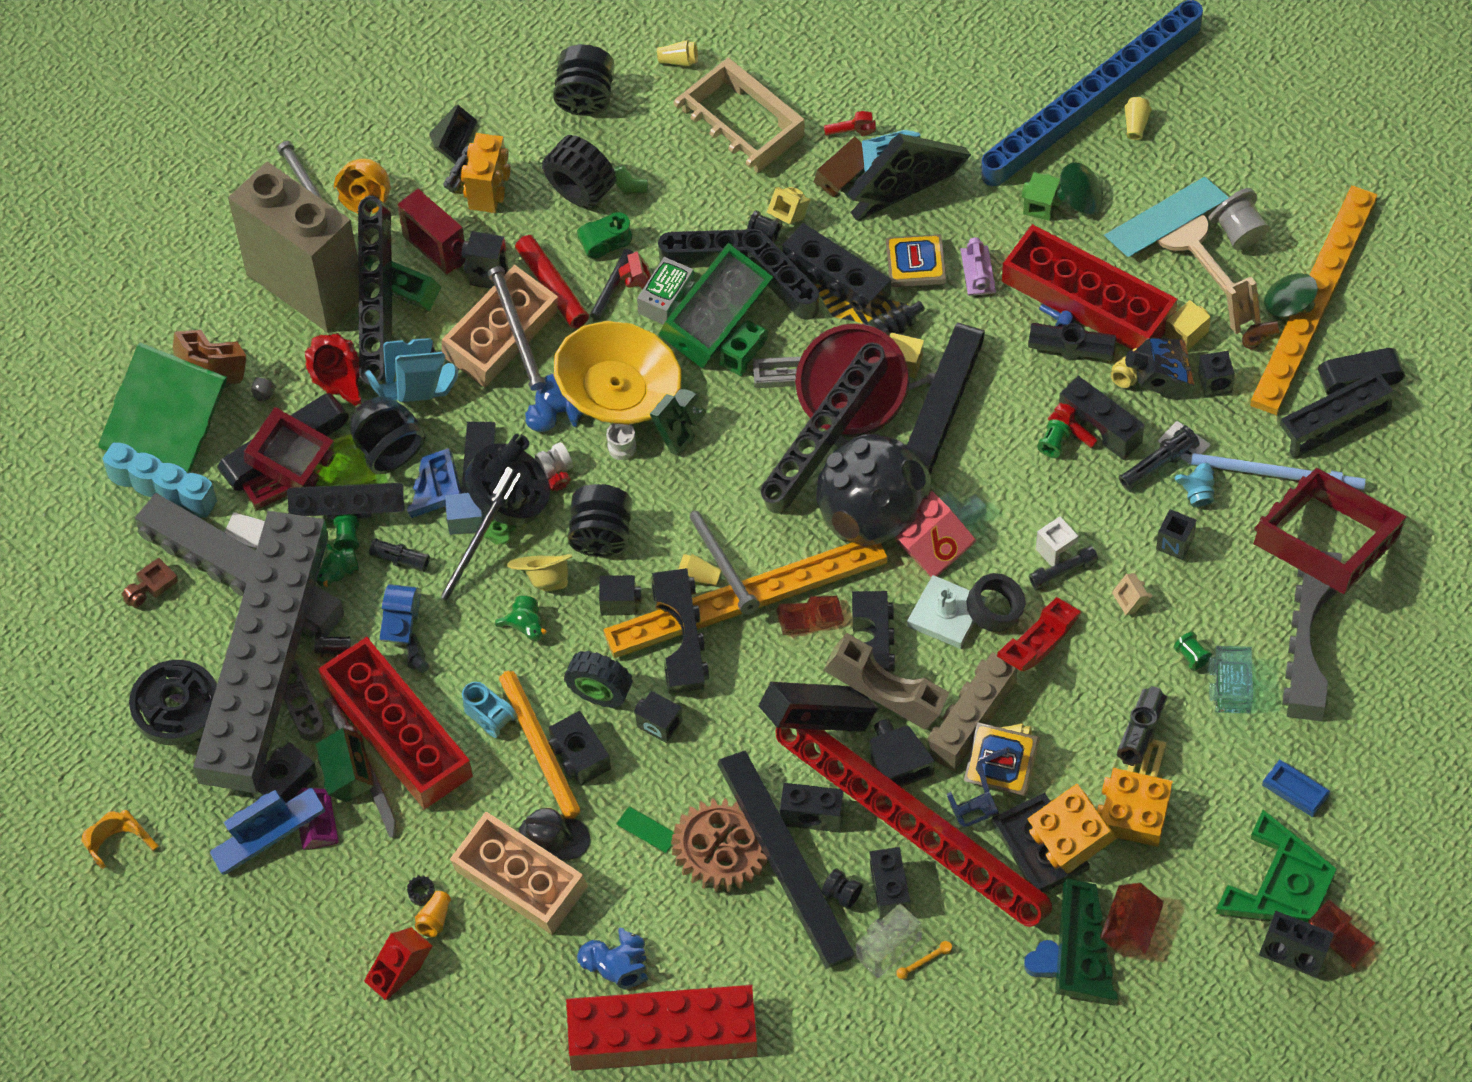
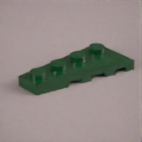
M1068 878L1063 883L1055 994L1115 1006L1118 1002V997L1112 983L1113 971L1112 965L1108 962L1106 951L1108 944L1106 936L1103 935L1101 924L1103 917L1096 884Z

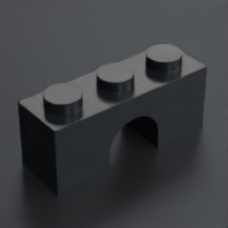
M1077 376L1060 393L1059 403L1068 404L1076 410L1075 421L1081 426L1087 421L1093 424L1101 433L1102 445L1121 459L1125 460L1143 442L1144 423L1080 376Z
M852 591L853 632L863 631L873 635L874 638L865 642V644L873 648L874 659L887 672L895 671V654H889V645H894V628H888V620H894L893 602H888L887 591Z

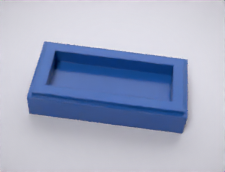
M1280 759L1262 783V786L1311 817H1314L1330 795L1328 789Z

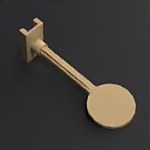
M1201 214L1156 242L1169 250H1190L1225 292L1228 302L1230 327L1235 334L1241 332L1240 325L1252 320L1255 325L1261 323L1257 283L1252 277H1248L1234 284L1206 251L1201 243L1208 235L1209 225L1206 217Z

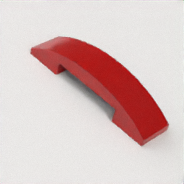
M1056 597L1042 610L1039 620L1018 640L1012 638L998 651L997 657L1020 671L1031 669L1058 645L1074 625L1081 611Z

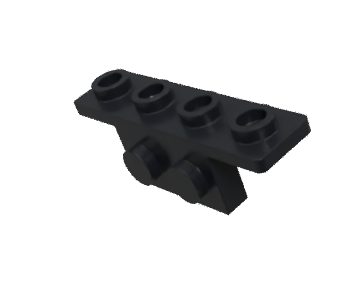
M401 482L290 487L287 489L288 514L301 516L326 515V519H334L338 515L354 514L357 518L372 517V513L403 512L405 509L404 487Z

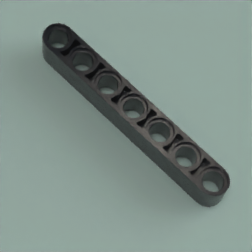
M367 196L361 200L358 206L360 378L371 386L365 374L368 370L373 374L376 370L380 369V375L376 380L379 384H386L383 345L385 342L392 341V251L390 209L377 197ZM379 207L377 214L370 217L372 210ZM379 234L378 240L371 244L372 237ZM379 261L377 269L371 271L373 263ZM380 288L378 295L371 298L372 292ZM380 315L378 323L371 325L373 318ZM380 342L379 349L372 353V347Z
M958 322L954 327L907 444L924 461L930 475L985 336V330Z
M868 343L860 349L763 483L761 496L770 512L782 513L788 509L886 373L888 361L880 344ZM872 357L880 358L875 363H868V360ZM857 379L864 380L858 386L851 385ZM847 402L845 407L835 408L838 403ZM825 424L831 425L828 430L819 431L821 426ZM808 447L815 448L814 451L809 454L802 453L803 450ZM798 470L795 476H786L789 471ZM774 493H782L776 500L769 499Z

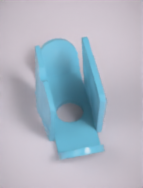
M430 338L413 339L409 343H405L403 340L384 343L386 384H379L370 370L366 371L365 374L379 397L391 398L399 402H408L446 396L457 380L458 368L452 363H447L443 366L445 354L443 352L430 353L433 341ZM395 373H396V380H397V381L393 382L394 376H395Z

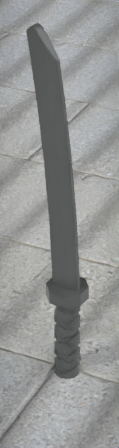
M327 698L323 705L328 710L334 723H336L337 728H345L358 733L356 727L350 726L347 723L348 721L343 716L341 710H339L340 708L335 703L334 698ZM368 760L374 787L369 790L389 837L395 838V817Z

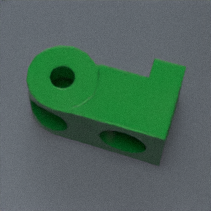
M750 320L743 322L720 347L719 365L742 376L747 370V364L756 355V352L764 346L768 338V330Z

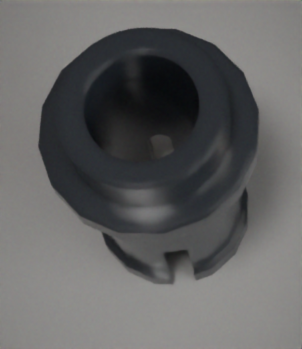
M324 634L315 636L314 653L320 654V657H324V654H341L351 647L350 636L324 637Z

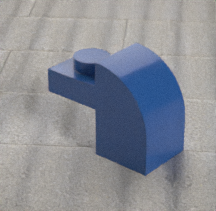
M391 584L386 587L381 608L383 610L380 641L410 644L413 620L418 619L421 598L420 588Z

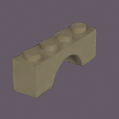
M848 633L833 648L823 669L824 672L924 730L940 715L950 693L926 678L904 679L887 672L874 659L873 648Z

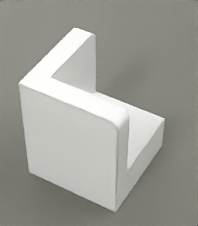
M1058 517L1037 531L1036 550L1051 566L1059 564L1060 554L1078 542V535L1061 517Z

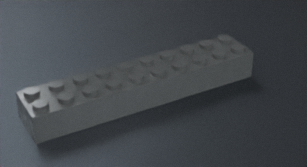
M275 511L267 512L193 769L198 784L257 793L329 538L325 519Z

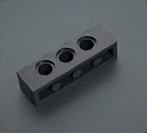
M804 223L782 244L783 253L811 282L819 283L828 289L833 296L842 298L850 303L858 312H864L871 317L891 296V279Z

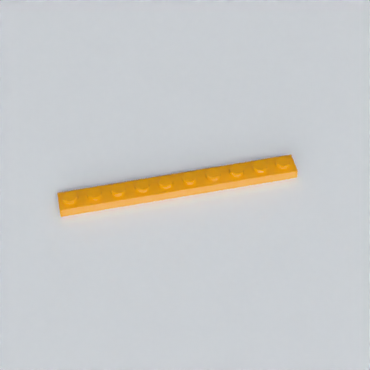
M1351 185L1310 273V276L1315 279L1318 286L1317 295L1314 299L1315 307L1308 313L1300 312L1290 316L1253 394L1250 406L1274 415L1278 414L1372 212L1378 194Z
M851 542L742 580V583L749 595L756 596L760 603L758 608L886 564L887 555L881 543L861 546L859 543ZM730 585L692 598L693 605H698L700 612V623H696L697 629L742 614L738 608L739 599ZM656 610L603 629L604 636L614 658L683 635L678 621L672 615L662 610Z

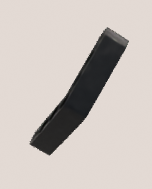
M761 230L667 232L661 235L658 240L660 262L666 257L689 268L710 267L729 243L773 276L768 286L796 316L808 320L818 315L819 291L817 287Z

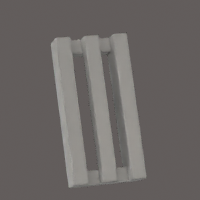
M801 357L753 359L754 388L796 386L797 369H788V367H798ZM776 368V370L759 371V369Z

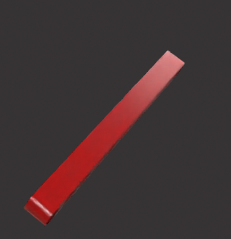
M776 728V738L782 746L1019 923L1032 927L1051 914L1052 903L1046 894L825 730L796 729L797 736H795L791 728ZM814 743L819 746L821 754L815 750ZM838 761L843 764L844 771L839 768ZM862 778L867 782L868 789L863 786ZM885 796L891 800L892 807L887 804ZM909 814L915 817L916 825L911 822ZM933 832L939 835L940 843L935 840ZM957 849L963 853L965 861L959 858ZM981 868L988 872L989 879L982 874ZM1006 886L1011 888L1013 897L1007 893ZM1030 904L1036 907L1038 915L1031 911Z

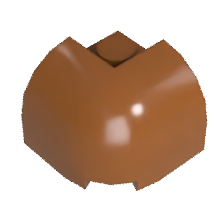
M202 330L174 332V356L227 377L225 385L241 383L245 372L246 354L237 341L210 344Z

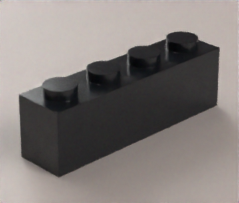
M770 682L758 705L777 728L857 732L866 731L878 709L868 696L850 686Z

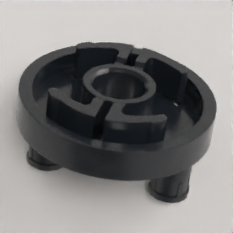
M519 433L515 434L508 444L497 443L482 448L473 457L466 469L465 481L468 493L476 506L484 514H487L493 503L488 498V495L492 496L507 467L523 475L507 503L508 509L501 506L493 519L507 525H524L533 521L546 507L550 495L549 482L544 470L531 455L525 452L529 447V440L523 434L520 437Z
M168 660L147 669L134 683L129 697V708L137 729L146 738L158 744L182 745L194 740L201 742L217 687L213 676L201 665L187 660ZM173 694L185 696L184 701L179 706H167L165 700L167 697ZM141 712L143 713V715H144L146 721L149 723V725L145 722V720H144V718H143Z

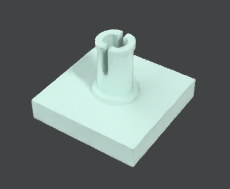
M932 575L907 620V627L961 649L975 623L967 611L966 600L970 590ZM981 595V600L985 605L986 597Z

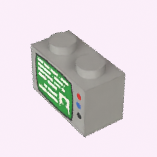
M664 257L637 297L638 314L664 325L665 321L696 284L694 282V269Z

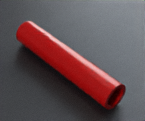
M533 235L521 237L515 244V249L538 282L558 296L557 308L570 327L573 329L582 327L589 320L590 316Z

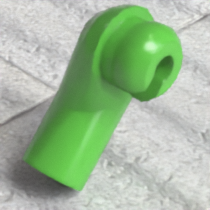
M622 165L614 168L616 173L615 184L622 192H648V179H634L627 171V168Z

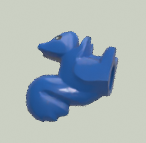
M554 374L547 375L544 378L546 386L537 390L535 404L530 405L528 411L525 412L527 426L536 432L549 431L556 423V413L566 412L572 426L576 427L578 419L584 413L575 408L562 395Z
M619 928L618 933L621 945L612 950L600 940L588 941L580 947L577 961L583 969H587L590 972L598 970L603 978L616 983L618 987L624 990L648 980L647 975L643 973L646 969L645 964L642 963L646 961V956H643L645 954L643 949L645 941L634 933Z

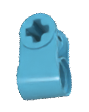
M471 682L464 687L462 699L465 713L477 722L490 736L497 738L500 735V730L510 720L514 721L517 718V713L513 707L505 700L499 698L481 682ZM476 697L482 699L480 702L473 703L470 701L471 699Z

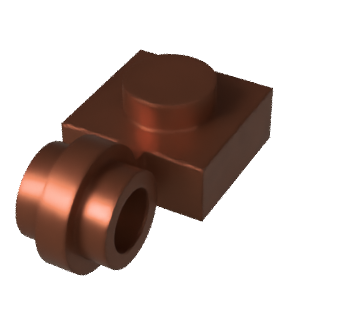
M158 557L136 573L140 584L132 583L128 585L122 592L123 601L128 606L137 608L145 602L147 598L145 592L149 591L154 598L158 597L178 582L177 575Z

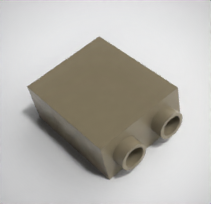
M266 161L228 197L246 275L328 333L359 303L358 256L351 220Z

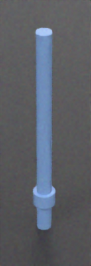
M1193 453L1191 461L1192 465L1209 463L1212 468L1300 480L1302 476L1307 477L1312 472L1311 470ZM1337 471L1328 473L1355 489L1364 490L1365 478L1345 476L1343 472Z

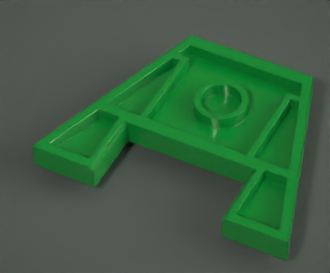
M1263 809L1252 831L1251 840L1276 849V855L1256 896L1227 885L1215 914L1272 920L1275 911L1313 924L1335 877L1337 868Z

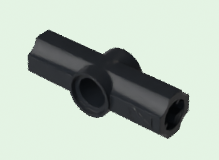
M1032 323L1028 348L1059 352L1061 356L1069 360L1085 356L1112 361L1116 335L1085 331L1082 326L1076 323H1069L1063 327Z
M1150 686L1147 689H1143L1136 707L1131 711L1128 726L1117 750V757L1122 760L1123 764L1134 766L1137 763H1142L1147 748L1154 739L1156 726L1167 701V696L1160 688Z

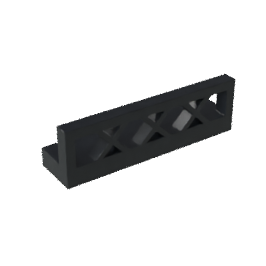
M1376 371L1281 418L1280 426L1291 439L1290 454L1295 459L1391 411L1394 390L1382 375Z

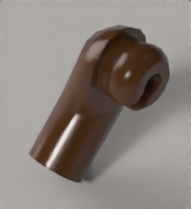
M1271 321L1257 325L1252 324L1242 337L1243 345L1248 349H1255L1265 337L1279 335L1278 322Z

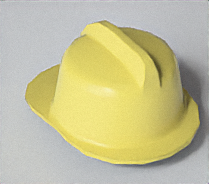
M572 554L561 556H527L508 562L507 566L511 569L525 570L534 587L543 591H553L567 586V560L573 556Z

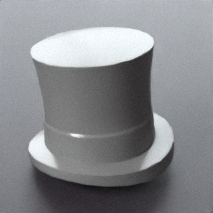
M1245 188L1236 192L1219 205L1209 216V220L1212 223H1220L1234 250H1241L1252 246L1260 241L1270 229L1256 209L1257 194L1251 188Z

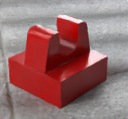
M636 251L627 255L629 263L618 270L620 279H625L628 288L639 285L643 290L651 274L648 264Z

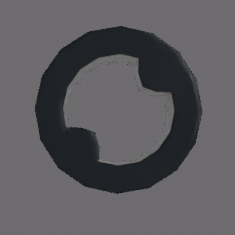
M417 875L407 885L408 897L417 906H425L435 892L433 881L428 876ZM419 886H423L425 890L429 889L427 894H424L425 896L421 895V897L418 893L413 892Z

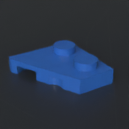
M449 448L422 457L419 467L420 473L413 487L415 491L412 505L408 504L407 507L408 514L411 518L442 508L446 506L445 495L462 494L453 454Z

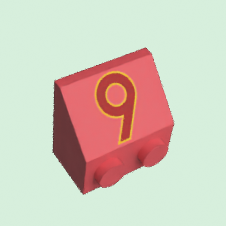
M931 491L928 499L923 498L917 509L919 516L906 530L895 536L894 539L930 577L932 575L938 577L976 542V539L952 510Z

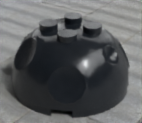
M877 434L862 435L849 440L848 443L842 445L827 458V462L818 477L816 500L824 521L839 539L846 543L847 541L856 542L861 546L876 545L899 535L919 516L917 509L924 497L928 499L930 474L921 457L903 442Z

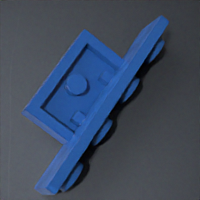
M313 788L307 789L287 803L274 790L269 794L261 796L258 801L244 810L236 812L231 818L226 820L224 824L233 837L212 849L210 854L222 875H226L323 814L325 808Z

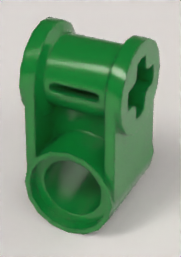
M616 212L582 225L577 230V236L587 257L590 259L600 258L609 252L629 245L632 241V233L629 229L630 220L626 214Z

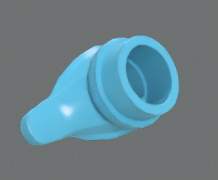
M1201 463L1188 476H1175V481L1187 490V498L1193 507L1205 506L1214 501V490L1212 488L1214 485V471L1209 463Z

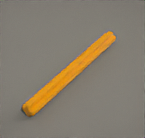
M505 671L499 677V681L511 706L517 713V719L563 816L566 819H574L580 814L581 809L547 742V738L514 671Z

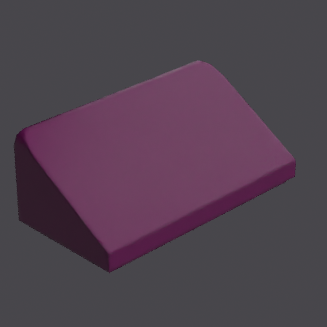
M302 787L301 790L296 794V796L300 795L309 788ZM313 788L325 808V812L299 828L303 850L335 845L339 842L331 796H328L325 789Z

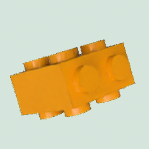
M476 133L474 143H469L467 159L469 161L468 165H463L461 181L465 182L463 196L467 198L470 210L496 213L498 203H502L504 200L505 187H503L504 181H508L510 178L511 165L507 164L509 149L505 148L503 136Z
M1113 768L1111 778L1105 777L1101 794L1106 795L1105 804H1099L1097 810L1117 838L1159 847L1173 781Z
M1078 784L1072 786L1028 818V821L1033 826L1029 832L1038 845L1042 843L1046 845L1049 852L1045 855L1055 869L1061 867L1067 874L1117 839L1087 794Z

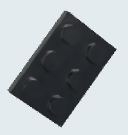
M1046 793L992 817L994 828L1025 879L1041 892L1060 885L1067 878L1072 879L1090 869V864L1087 860L1068 874L1061 867L1055 869L1045 855L1049 852L1044 843L1038 845L1030 834L1029 830L1033 826L1028 821V818L1051 802Z

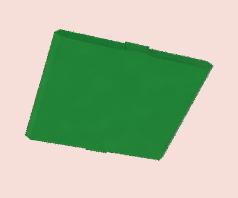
M140 342L135 349L122 385L119 386L115 396V403L101 435L98 448L107 451L112 443H123L131 446L137 453L151 454L162 463L178 465L187 473H191L202 442L206 438L211 426L210 422L225 387L227 377Z

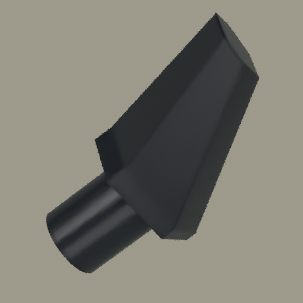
M412 633L410 644H406L407 666L424 673L429 669V664L425 661L426 653L416 635Z

